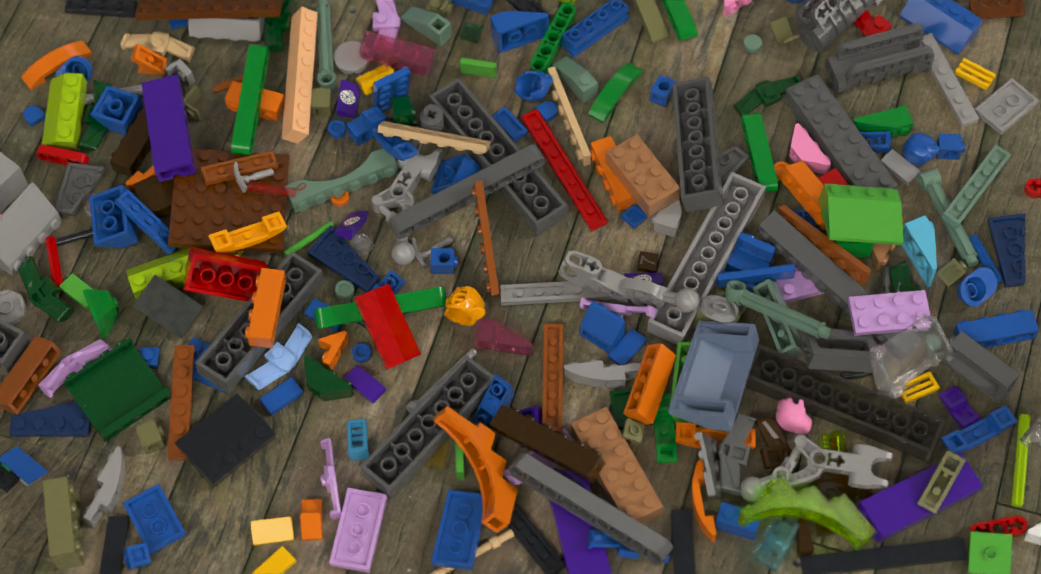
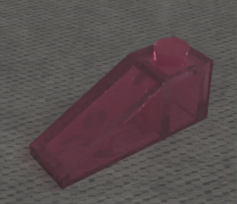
M490 318L478 320L475 348L533 357V344L498 321Z

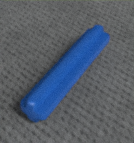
M974 234L968 237L975 252L978 253L977 259L982 267L991 269L997 278V284L1001 283L1003 278L978 236Z

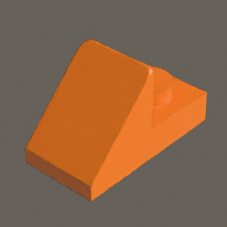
M138 43L133 46L131 61L139 65L138 74H165L166 58Z
M346 331L318 340L320 348L326 350L322 357L324 368L333 370L349 342L348 332Z
M322 499L302 500V513H300L302 541L323 540Z

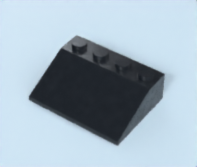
M236 393L177 440L175 445L213 489L273 441L276 433Z

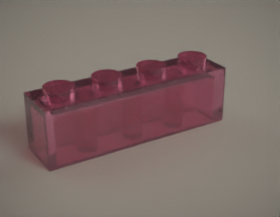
M366 30L359 49V57L366 61L374 60L384 66L392 65L398 69L407 66L410 71H414L418 75H429L435 55V49Z

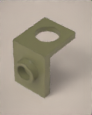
M786 16L769 23L777 45L800 37V34L793 36Z
M195 85L189 92L185 93L184 102L186 114L200 122L199 110L192 107L201 97L199 87Z

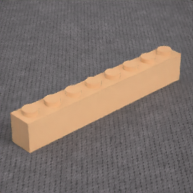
M301 7L291 17L282 139L299 144L309 135L318 14L304 7Z

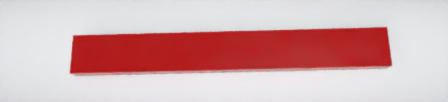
M538 109L522 115V122L590 231L592 232L607 225V219Z

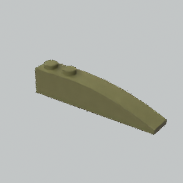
M630 0L652 44L668 39L669 34L655 0Z

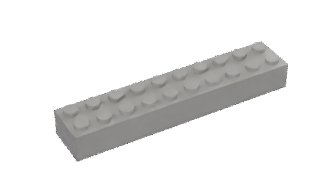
M731 172L722 188L723 205L711 208L667 287L670 292L676 293L683 288L695 290L699 295L698 307L692 312H682L676 307V304L665 302L663 306H656L658 312L655 318L650 317L647 332L675 345L678 342H685L693 329L701 300L709 296L717 285V274L725 270L727 262L736 248L740 232H746L764 199L766 186Z

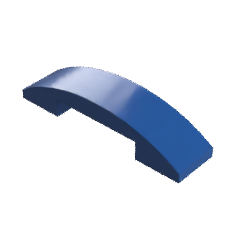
M377 106L361 112V116L371 134L391 156L405 161L418 155L419 152L409 141L403 142L399 136L386 137L383 136V133L377 132L378 125L383 121H387V117Z
M1005 405L991 412L988 417L960 431L956 430L940 440L947 450L954 454L963 453L999 435L1017 423V420Z

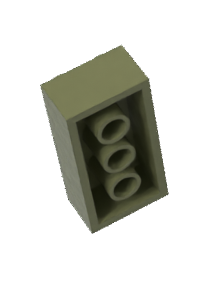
M67 476L44 480L43 491L50 558L58 570L83 566V558H86L84 546H81L84 534L82 527H79V521L82 520L81 510L77 508V502H80L79 492L75 490L74 483H71Z

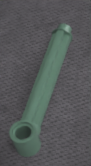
M318 0L315 10L318 13L317 36L320 73L317 79L319 88H331L333 94L337 90V82L333 63L331 6L327 0Z
M932 168L917 173L916 179L919 188L928 193L941 218L949 207L950 202L941 187L942 178L937 168ZM941 218L963 263H966L968 267L977 265L979 263L976 258L978 253L975 252L961 223L955 228Z
M732 280L727 283L725 298L730 304L734 302L737 307L744 305L816 336L818 339L820 337L825 339L829 337L831 328L827 327L825 322L817 321L748 291L746 285L741 281Z

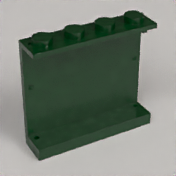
M131 337L127 340L119 341L115 348L102 352L99 355L100 358L94 362L89 361L82 366L83 369L77 373L75 371L66 376V380H64L65 387L104 442H107L171 399L170 391L167 387L164 388L133 345Z

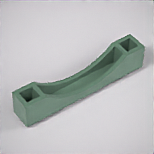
M382 148L371 152L367 160L359 168L341 178L329 181H308L302 179L285 187L286 190L287 187H291L292 191L297 186L298 189L304 188L303 190L296 189V196L291 195V193L287 195L294 212L297 213L315 205L323 204L330 200L332 196L334 198L341 197L345 191H356L366 185L392 177L399 172L395 158Z

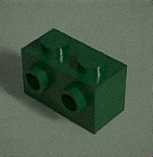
M410 96L392 98L394 123L417 127L415 106H411Z

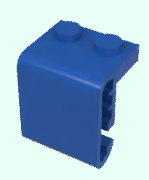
M740 232L736 248L727 262V268L722 273L771 267L776 248L768 242L756 239L751 234ZM760 283L745 284L746 289L754 293L753 287Z

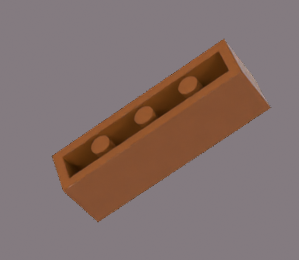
M35 336L0 385L1 409L18 415L38 387V384L62 353L52 341Z

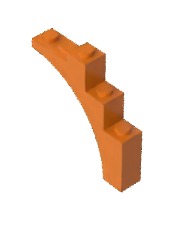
M446 406L435 415L434 422L457 442L467 456L478 479L482 494L483 512L481 523L498 533L510 524L518 488L502 478L506 460L491 450L495 432L482 423H478L475 426Z

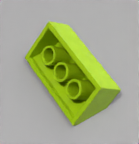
M63 73L51 79L42 145L66 150H79L78 145L80 143L87 81L83 74Z
M190 248L127 269V277L136 301L154 275H157L176 289L184 287L186 262Z

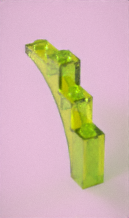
M784 477L778 480L772 479L765 486L764 494L752 506L746 505L740 511L741 515L737 521L743 528L755 521L769 517L788 516L803 518L831 529L844 538L855 550L870 542L877 532L845 494L839 498L835 496L828 502L814 485L808 489L803 488L797 493Z

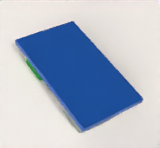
M15 447L0 456L2 466L7 471L14 472L26 486L32 485L48 473L46 469L19 447Z

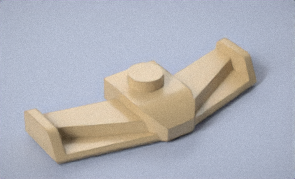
M156 31L152 34L125 33L121 42L123 50L133 48L138 43L163 57L166 52H169L187 60L188 63H190L195 47L169 36V33Z

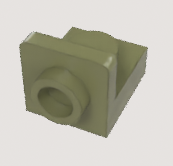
M430 0L425 10L437 13L446 19L447 15H450L453 10V4L451 0Z
M953 258L936 273L951 288L964 276L967 277L969 275L966 272L969 268L962 260L958 262Z
M628 418L625 420L622 437L625 438L630 449H633L642 441L645 424Z

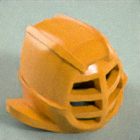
M470 286L457 287L445 301L446 310L443 314L450 321L460 325L473 326L485 314L483 299Z

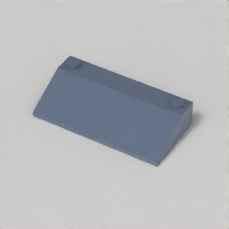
M698 321L668 410L669 414L711 430H732L759 342L755 324Z

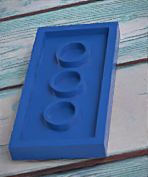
M407 66L374 82L372 108L377 106L385 113L392 107V98L408 96L411 72Z
M448 490L432 556V566L473 570L483 525L481 523L483 512L482 494Z

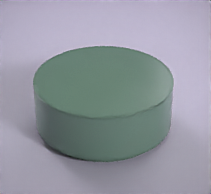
M752 34L745 37L743 46L747 52L756 53L761 49L762 40L759 36Z
M342 280L336 284L335 293L339 299L348 300L353 297L355 291L350 281Z

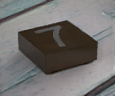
M640 251L637 271L656 273L659 254Z

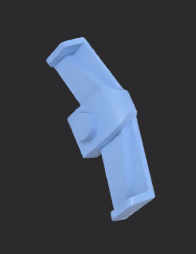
M298 323L285 346L277 342L264 355L265 359L269 362L250 374H246L244 376L245 380L260 390L286 373H290L296 367V363L311 341V333Z

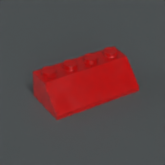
M190 247L185 269L184 290L248 302L252 298L253 292H257L256 277L260 275L261 268H269L265 261Z
M389 284L354 298L355 305L385 370L421 355Z

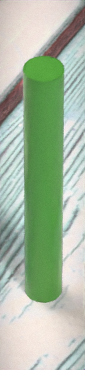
M331 221L327 222L283 251L285 256L287 257L291 251L294 253L320 237L330 225L334 227Z

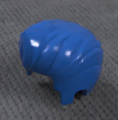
M526 71L517 77L514 93L521 99L530 102L542 100L550 89L549 85L553 82V77L542 71Z
M915 133L903 145V158L911 164H916L917 167H922L927 161L932 160L938 154L940 146L937 145L931 136L924 133Z

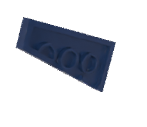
M1026 213L989 217L987 220L1005 288L1024 286Z
M330 225L310 248L308 256L345 280L350 281L362 291L369 292L380 281L379 276L358 256L357 252L346 243L343 237L334 234L335 229Z
M74 401L12 415L9 435L11 437H89L91 422L77 402Z

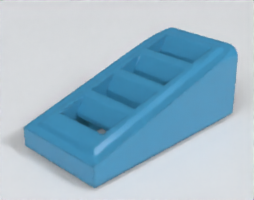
M367 420L346 421L350 461L368 459L370 455ZM355 428H363V429H361V430H353V431H352V429H355Z

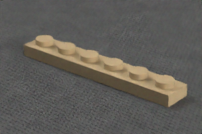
M555 66L548 68V75L553 77V82L549 85L553 90L551 91L552 98L558 103L559 115L564 117V127L571 134L569 135L571 144L576 146L577 159L582 161L583 166L590 165L591 153Z
M387 121L381 122L378 125L377 131L378 133H383V136L386 137L399 136L402 140L407 141L415 139L419 140V143L422 144L436 143L439 147L451 146L459 151L467 149L472 150L475 154L486 153L490 149L491 141Z

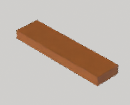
M272 150L201 167V173L205 185L208 186L235 179L233 171L235 162L238 163V171L241 176L244 174L250 176L252 173L269 168L273 170L278 169V163Z

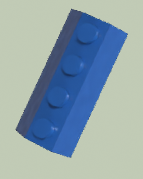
M908 0L899 16L911 25L921 24L926 35L932 33L937 42L957 55L978 34L983 21L953 0Z

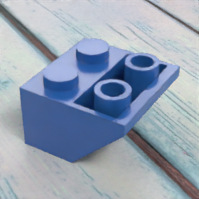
M594 301L591 302L579 326L580 336L608 354L623 339L625 333V320L617 313L610 312L605 305Z

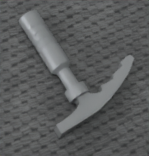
M237 162L234 163L233 167L236 182L243 193L247 190L245 183H248L250 180H258L274 175L273 169L269 168L252 173L250 176H241L238 171Z
M448 236L431 246V248H444L453 243V240ZM413 237L412 246L415 249V257L424 270L426 269V264L423 259H426L431 254V249L420 253L416 245V239Z

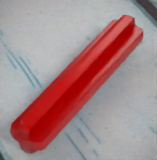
M54 236L46 237L51 277L59 287L63 283L56 238Z

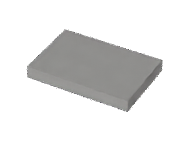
M1011 78L974 110L983 121L1002 135L1039 103V100Z

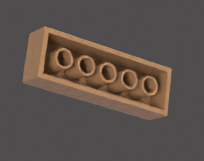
M607 407L572 422L571 434L574 440L583 443L586 449H595L602 454L601 457L605 465L596 479L610 504L643 525L662 516L663 505L625 438L622 437V433Z

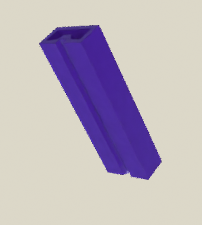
M178 75L141 83L154 170L159 182L174 179V176L181 174V177L195 174L196 169L183 90Z
M961 452L956 454L965 459ZM967 460L937 513L977 494L982 489V483ZM937 464L858 504L856 507L857 516L861 521L868 524V534L876 543L935 515V513L917 503Z
M553 469L590 492L587 480L566 469ZM549 499L567 574H612L605 547H592V549H588L587 546L589 530L597 528Z

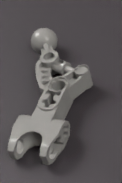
M414 139L411 144L419 152L421 143H419V140ZM437 148L432 154L427 156L418 153L417 156L405 161L397 160V166L402 170L390 188L372 197L373 211L375 213H382L386 217L385 220L389 223L390 218L396 215L395 212H390L389 209L402 207L403 211L413 206L412 194L422 178L427 181L433 180L444 155L443 149ZM396 236L397 243L393 246L392 258L399 265L410 264L414 260L415 249L408 242V236L403 239H398Z
M568 251L558 271L564 279L584 289L592 287L604 295L623 302L627 306H643L644 304L663 306L666 302L676 304V307L682 312H692L699 305V295L691 288H683L676 293L670 292L666 287L653 282L627 278L602 267L600 261L596 258L578 251ZM576 256L579 259V263L571 262L569 257ZM567 266L568 268L572 269L574 273L570 275L566 274L563 268Z
M798 435L795 438L796 446L790 456L784 459L781 466L777 467L773 474L762 479L757 477H747L740 484V495L747 501L755 502L763 497L765 490L773 486L779 485L788 488L802 486L820 478L823 472L849 475L848 485L856 488H888V480L874 476L871 468L876 462L892 461L893 454L874 446L854 444L853 454L821 449L804 435ZM801 452L806 458L808 465L797 473H791L797 464L795 461ZM816 456H823L825 458L823 463L817 464L814 462ZM842 459L843 463L838 467L836 462Z

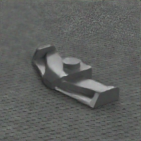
M737 413L732 430L727 432L723 442L719 445L721 489L724 492L734 495L741 494L739 466L745 467L747 465L750 446L743 444L757 418Z

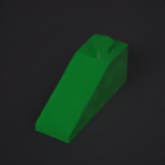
M906 105L853 119V124L859 132L891 131L892 137L908 135L911 133L914 124Z

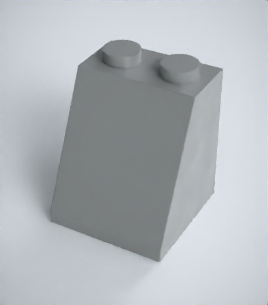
M0 152L1 213L29 185L21 168Z

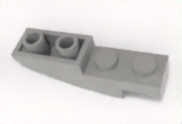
M589 360L586 363L571 362L564 365V377L592 387L624 388L626 380L636 379L641 363L630 362L627 365L618 366L617 364H612L604 367L603 360Z
M118 446L115 451L109 454L105 467L99 471L97 481L101 488L97 489L93 502L84 511L83 518L85 522L95 528L104 511L112 514L123 488L125 455L121 447Z

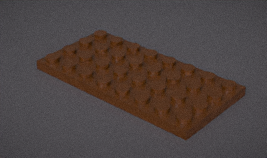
M139 0L135 16L136 20L280 17L283 0Z

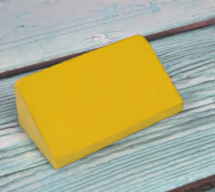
M386 63L355 79L363 93L369 95L373 93L371 88L374 86V82L394 73V69Z
M290 516L251 521L253 545L294 541L293 521Z

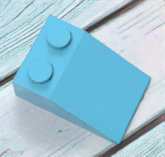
M924 215L905 223L903 228L904 243L901 246L928 288L931 286L937 270L935 228L933 223Z

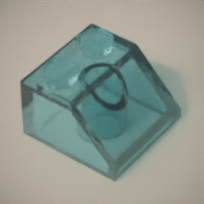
M775 520L772 526L768 525L763 534L765 536L763 543L759 541L754 550V553H756L755 561L777 572L796 538L800 524Z

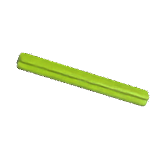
M1021 414L1019 417L1011 502L1013 507H1022L1024 501L1031 421L1029 414Z

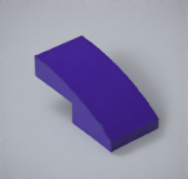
M357 365L344 377L363 398L373 404L387 391L380 382Z
M956 386L939 395L943 405L961 429L979 421V415L967 404V398Z

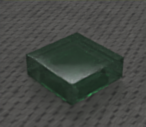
M465 22L460 39L478 43L483 26Z

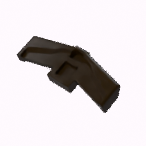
M774 417L756 419L754 424L757 426L767 446L760 449L764 469L772 468L773 474V471L781 466L784 459L790 456L792 449L789 447ZM779 485L773 486L772 498L790 495L793 493V488Z

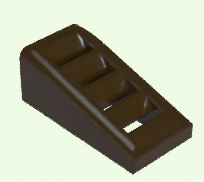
M804 512L799 513L797 520V559L800 556L813 555L814 552Z

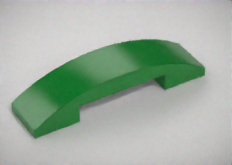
M630 63L621 67L600 92L588 115L604 123L613 112L615 104L630 85L636 83L643 74V70Z
M663 393L656 418L654 419L657 463H677L678 461L674 419L668 412L672 393Z

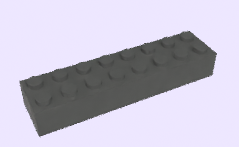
M818 74L786 89L785 103L802 127L808 131L809 137L817 142L821 152L829 157L831 168H836L850 186L897 189L898 184Z
M709 76L674 83L673 96L680 189L683 205L686 212L722 206L723 194L714 95Z
M292 251L276 269L285 270L286 284L275 338L323 283L322 270ZM252 298L195 363L199 375L228 394L267 349L265 347L249 346L248 338H245L246 327L250 326L251 322L249 321V311L254 307Z
M466 355L360 466L362 476L382 493L387 494V497L392 500L451 437L434 422L435 415L448 406L465 419H468L480 406L494 376Z

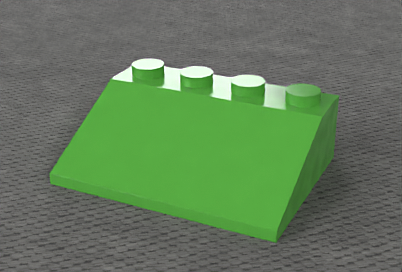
M824 184L818 202L829 240L903 245L902 207L897 189Z

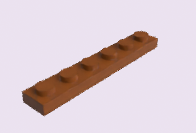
M475 181V186L471 187L473 198H477V205L474 206L475 216L480 218V224L477 225L478 235L483 238V243H480L481 255L485 254L486 262H483L484 274L488 273L489 281H485L487 293L491 292V297L499 296L483 181Z
M783 204L779 207L778 214L847 275L862 286L868 282L872 269L833 240H829L825 234Z
M544 324L542 423L549 425L552 431L558 433V431L562 432L563 324Z
M194 345L174 346L167 458L169 461H189L175 445V442L191 430L195 362Z

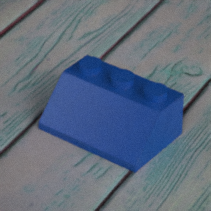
M123 185L89 196L94 245L97 247L124 248L139 242L137 224L114 203L127 190Z

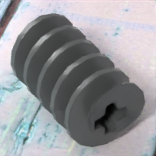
M426 105L420 114L421 128L445 132L442 109L437 105Z

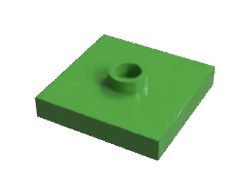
M970 531L967 573L1010 574L1012 535Z

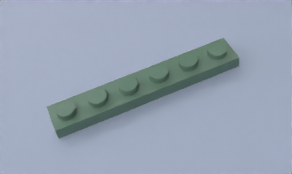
M995 144L941 218L957 228L1011 154Z

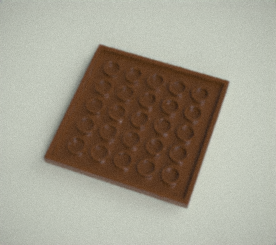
M192 149L196 173L183 177L179 174L175 175L168 247L214 249L208 237L210 234L225 229L231 232L261 222L262 217L279 211L285 221L287 192L283 194V191L282 193L280 191L279 195L246 190L243 193L236 179L206 186L201 173V167L250 155L232 154V151ZM275 154L278 169L273 170L274 175L258 180H250L249 184L245 183L246 186L248 185L249 187L250 185L251 188L252 185L254 189L256 186L258 190L260 187L262 191L264 188V191L268 189V192L269 190L271 192L270 187L277 188L278 186L279 188L280 186L281 189L282 186L288 185L289 155ZM285 230L266 241L236 251L283 253Z

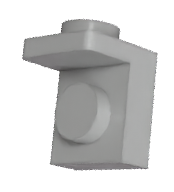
M181 59L172 62L165 69L168 76L178 75L182 82L186 81L189 86L196 82L192 71Z

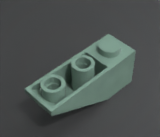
M412 6L400 17L404 22L440 47L452 37V24L437 13Z

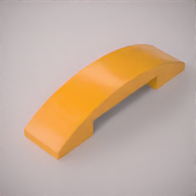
M279 211L262 217L261 222L231 232L225 229L210 234L208 237L215 252H230L266 241L284 231L287 225Z

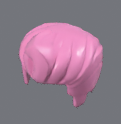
M791 398L779 400L776 408V421L779 427L789 432L808 434L811 429L812 420L806 415L804 400H799V404H794Z

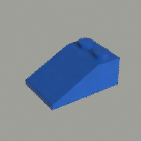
M505 11L491 16V38L499 54L543 39L549 28L548 13Z

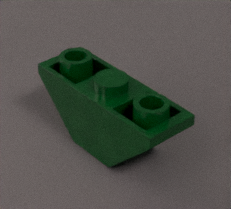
M307 355L304 357L306 383L309 392L322 401L351 398L354 395L352 384L347 379L337 377V374L332 369L324 368L316 358L311 359Z

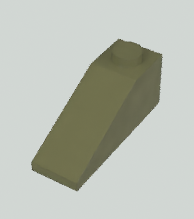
M946 449L917 504L936 514L966 460Z

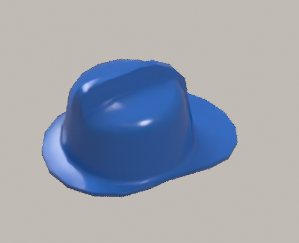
M73 56L58 69L55 77L63 73L83 74L88 82L92 77L91 61L80 56Z
M986 267L974 270L959 283L957 288L958 296L956 298L971 307H977L996 291L997 278L994 272Z

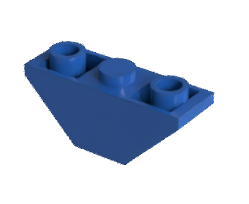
M494 375L472 422L476 425L482 423L491 429L490 423L502 404L509 407L514 397L512 385L499 375Z

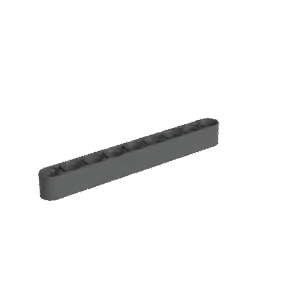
M529 145L392 216L389 224L397 238L403 239L477 201V198H473L471 187L475 186V181H483L484 194L486 196L540 168L546 160L536 145Z
M520 453L508 468L509 473L520 482L654 564H662L673 549L671 542L660 534L526 453Z

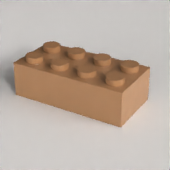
M638 134L606 152L607 166L648 218L679 200L680 187Z

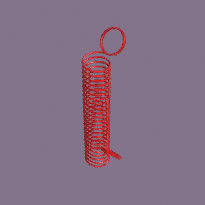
M255 186V189L253 190V192H254V191H255V192L257 191V192H259V193H260V192H261V193L263 192V193H265V194H266V193H267V194L269 193V194H274V195H275V194H276V190H277V194H278V190H279V194H280V191H281V193H282V191H283V194H284V192H285V194H286V192H287V195H288V193H289V195H290V193H291V195L293 194V196H294V195L296 196V189H297V190H303L304 188L298 189V186H297V188H293V191H292V188H291V191H290V188H289V187H287V190H286V187H285V190H284V187H283V189H282V187H281V189H280V186H279V188H278V186H277V188H276V187H270V188H271V192H270V190H269V192H268V189H267V191H266V189H265V191H264V188H263V191H262V188H261V190H260V187H259V190H258V187H257V189H256V186Z

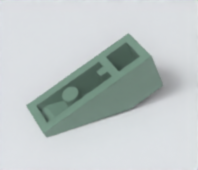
M568 56L552 64V67L555 66L559 76L583 104L598 96V82L585 68Z

